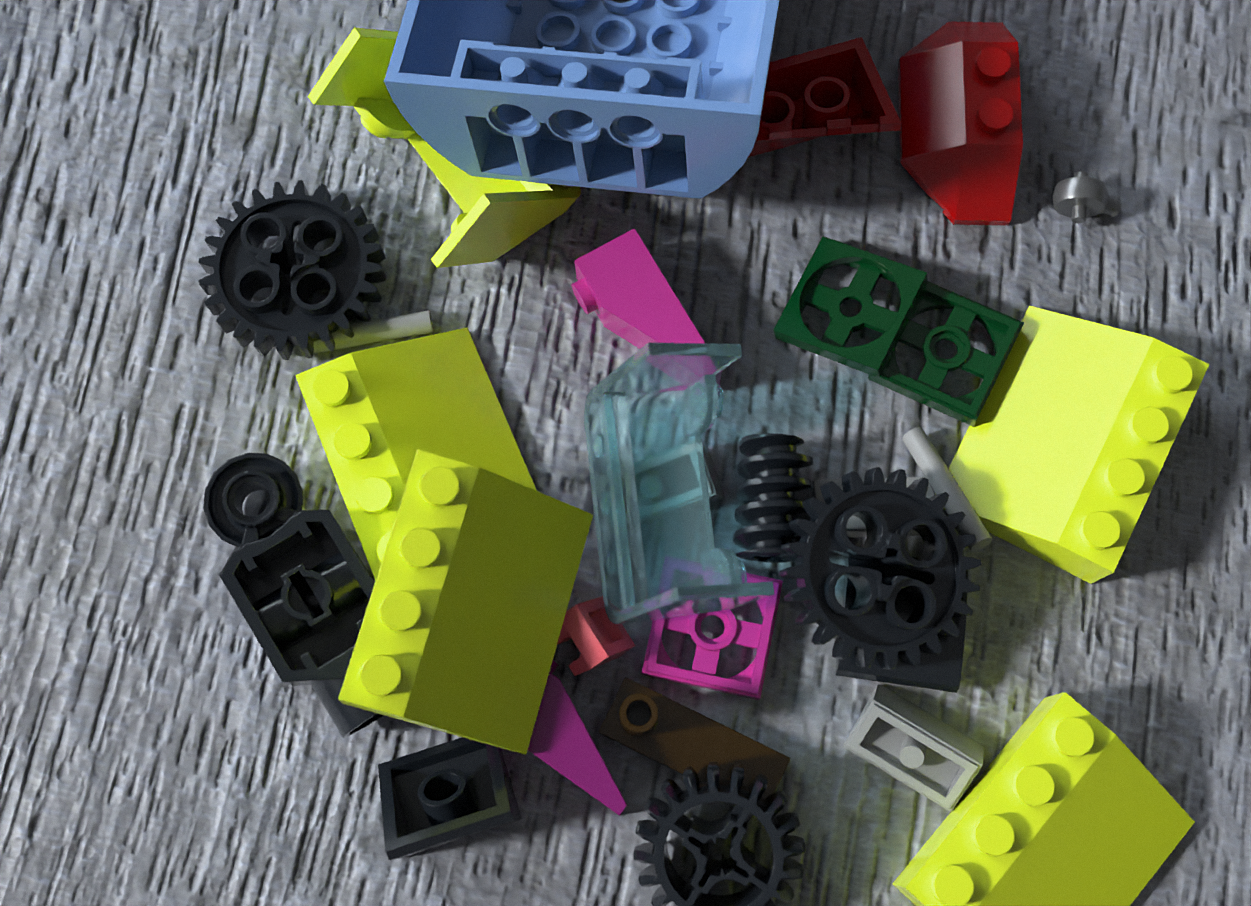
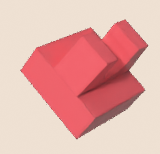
M605 596L576 604L566 611L557 643L558 645L572 639L580 651V657L569 665L574 676L615 660L636 646Z

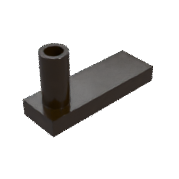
M627 677L624 678L598 732L682 775L685 768L692 766L696 770L700 782L708 781L707 770L709 762H718L720 766L719 780L731 781V772L734 765H743L744 780L742 785L749 787L754 778L759 774H763L768 778V785L762 796L764 800L776 792L791 759Z

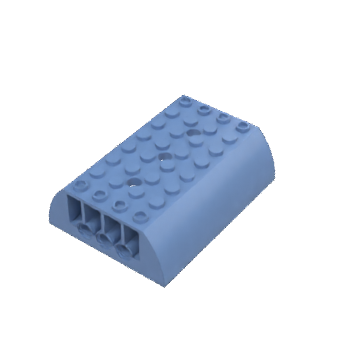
M408 0L384 83L393 102L416 133L444 158L471 176L701 199L731 179L744 165L753 150L759 132L780 0H631L624 3L613 0Z

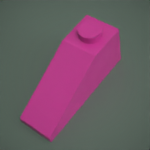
M635 228L574 260L577 281L571 284L586 314L595 311L605 328L708 393L719 388L722 374L720 366Z

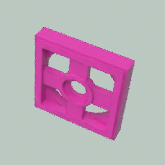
M666 556L641 675L760 700L783 581ZM710 579L706 601L695 610L668 605L671 596L682 586L694 580ZM733 584L742 587L754 599L761 612L762 625L735 618L733 612L729 609ZM708 616L719 617L724 623L723 634L715 639L707 638L701 631V622L704 618ZM663 629L691 636L692 641L696 644L691 671L679 668L668 656L661 639ZM729 644L757 649L754 661L742 672L730 678L715 676L721 649L726 648Z

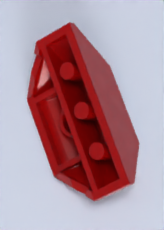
M949 21L899 59V119L902 123L900 130V163L925 193L944 209L943 214L953 225L1008 226L1012 218L1023 149L1018 41L1002 22Z

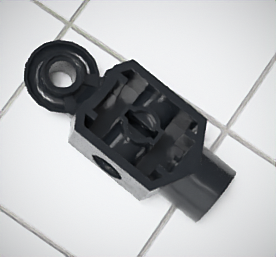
M245 453L228 459L211 476L205 488L203 505L209 527L221 540L238 547L237 550L231 553L219 576L281 681L291 686L312 685L342 738H346L385 716L342 704L338 700L375 582L330 510H302V487L297 474L285 461L267 453ZM257 490L269 492L270 503L263 513L257 516L244 515L242 510L243 502L251 492Z

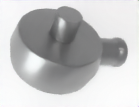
M1084 171L1076 172L1074 177L1060 181L1054 190V209L1061 215L1072 217L1073 223H1085L1086 217L1096 216L1100 213L1112 218L1117 216L1121 209V202L1118 199L1108 198L1105 183L1099 179L1089 177V173Z

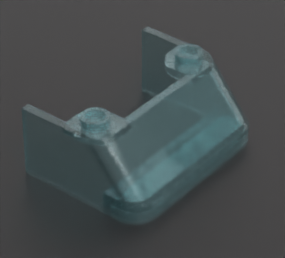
M647 343L593 387L587 395L584 408V426L602 594L606 614L614 624L638 623L728 610L774 595L773 581L747 583L746 569L742 561L737 559L735 553L729 548H715L701 434L709 430L714 424L715 419L722 413L724 397L721 386L716 383V374L742 357L741 344Z

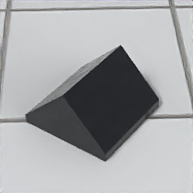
M461 737L378 764L385 852L389 861L405 858L522 819L502 749L499 747Z

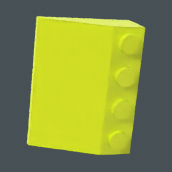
M1029 306L1021 320L1024 322V325L974 427L969 425L948 469L989 533L1092 584L1114 573L1210 364L1150 336Z
M468 328L351 352L295 375L375 581L417 449L481 467L536 490Z
M417 449L338 700L342 704L526 755L593 514L481 467Z
M1066 692L1045 697L892 885L916 906H1130L1195 821L1116 734Z

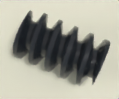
M763 433L748 435L739 441L740 453L747 458L739 462L737 471L739 476L747 481L740 483L736 487V495L738 499L747 504L739 506L735 510L734 517L738 523L746 527L738 529L733 534V542L746 551L736 553V557L766 563L796 561L795 557L783 552L781 546L792 543L793 538L801 537L789 527L790 521L793 520V515L806 512L802 505L804 501L794 498V493L812 488L811 480L796 475V469L813 465V458L811 456L797 452V446L805 443L803 439L794 435Z

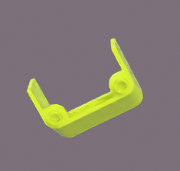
M354 27L308 95V98L314 105L353 106L361 116L363 126L373 135L379 138L407 139L464 213L459 214L452 223L451 235L431 258L437 268L495 261L565 213L581 195V188L576 186L475 177L452 164L416 133L393 102L384 83L398 32Z

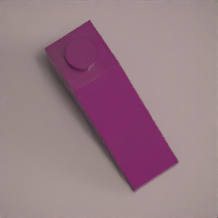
M552 661L528 751L620 816L627 803L559 678L553 675L558 664Z

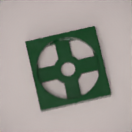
M822 236L773 329L775 338L880 378L928 282L927 272ZM845 264L857 269L849 287L835 290L818 284L823 272L832 266ZM880 277L895 282L901 297L898 312L873 303L871 295ZM848 299H856L862 304V309L856 316L847 317L840 312L841 304ZM806 305L829 313L831 322L821 340L816 338L807 329L802 320L801 314ZM865 327L883 333L882 336L870 343L856 347H845L852 332L862 330Z
M928 281L898 342L923 352L926 364L918 380L916 381L901 373L896 361L895 348L880 378L869 375L868 380L974 427L1024 322ZM953 309L946 324L934 329L911 320L915 316L929 310ZM974 319L980 322L989 333L994 344L995 357L970 346L967 333ZM942 340L952 341L957 347V354L951 359H942L936 354L935 345ZM958 368L983 379L978 389L963 396L952 397L939 391L947 373Z

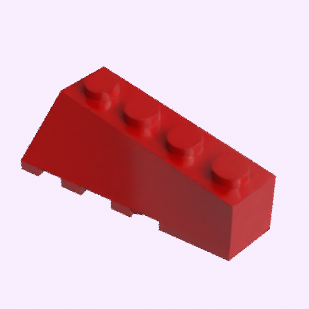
M862 37L770 62L759 132L748 158L825 136L901 130L902 123Z

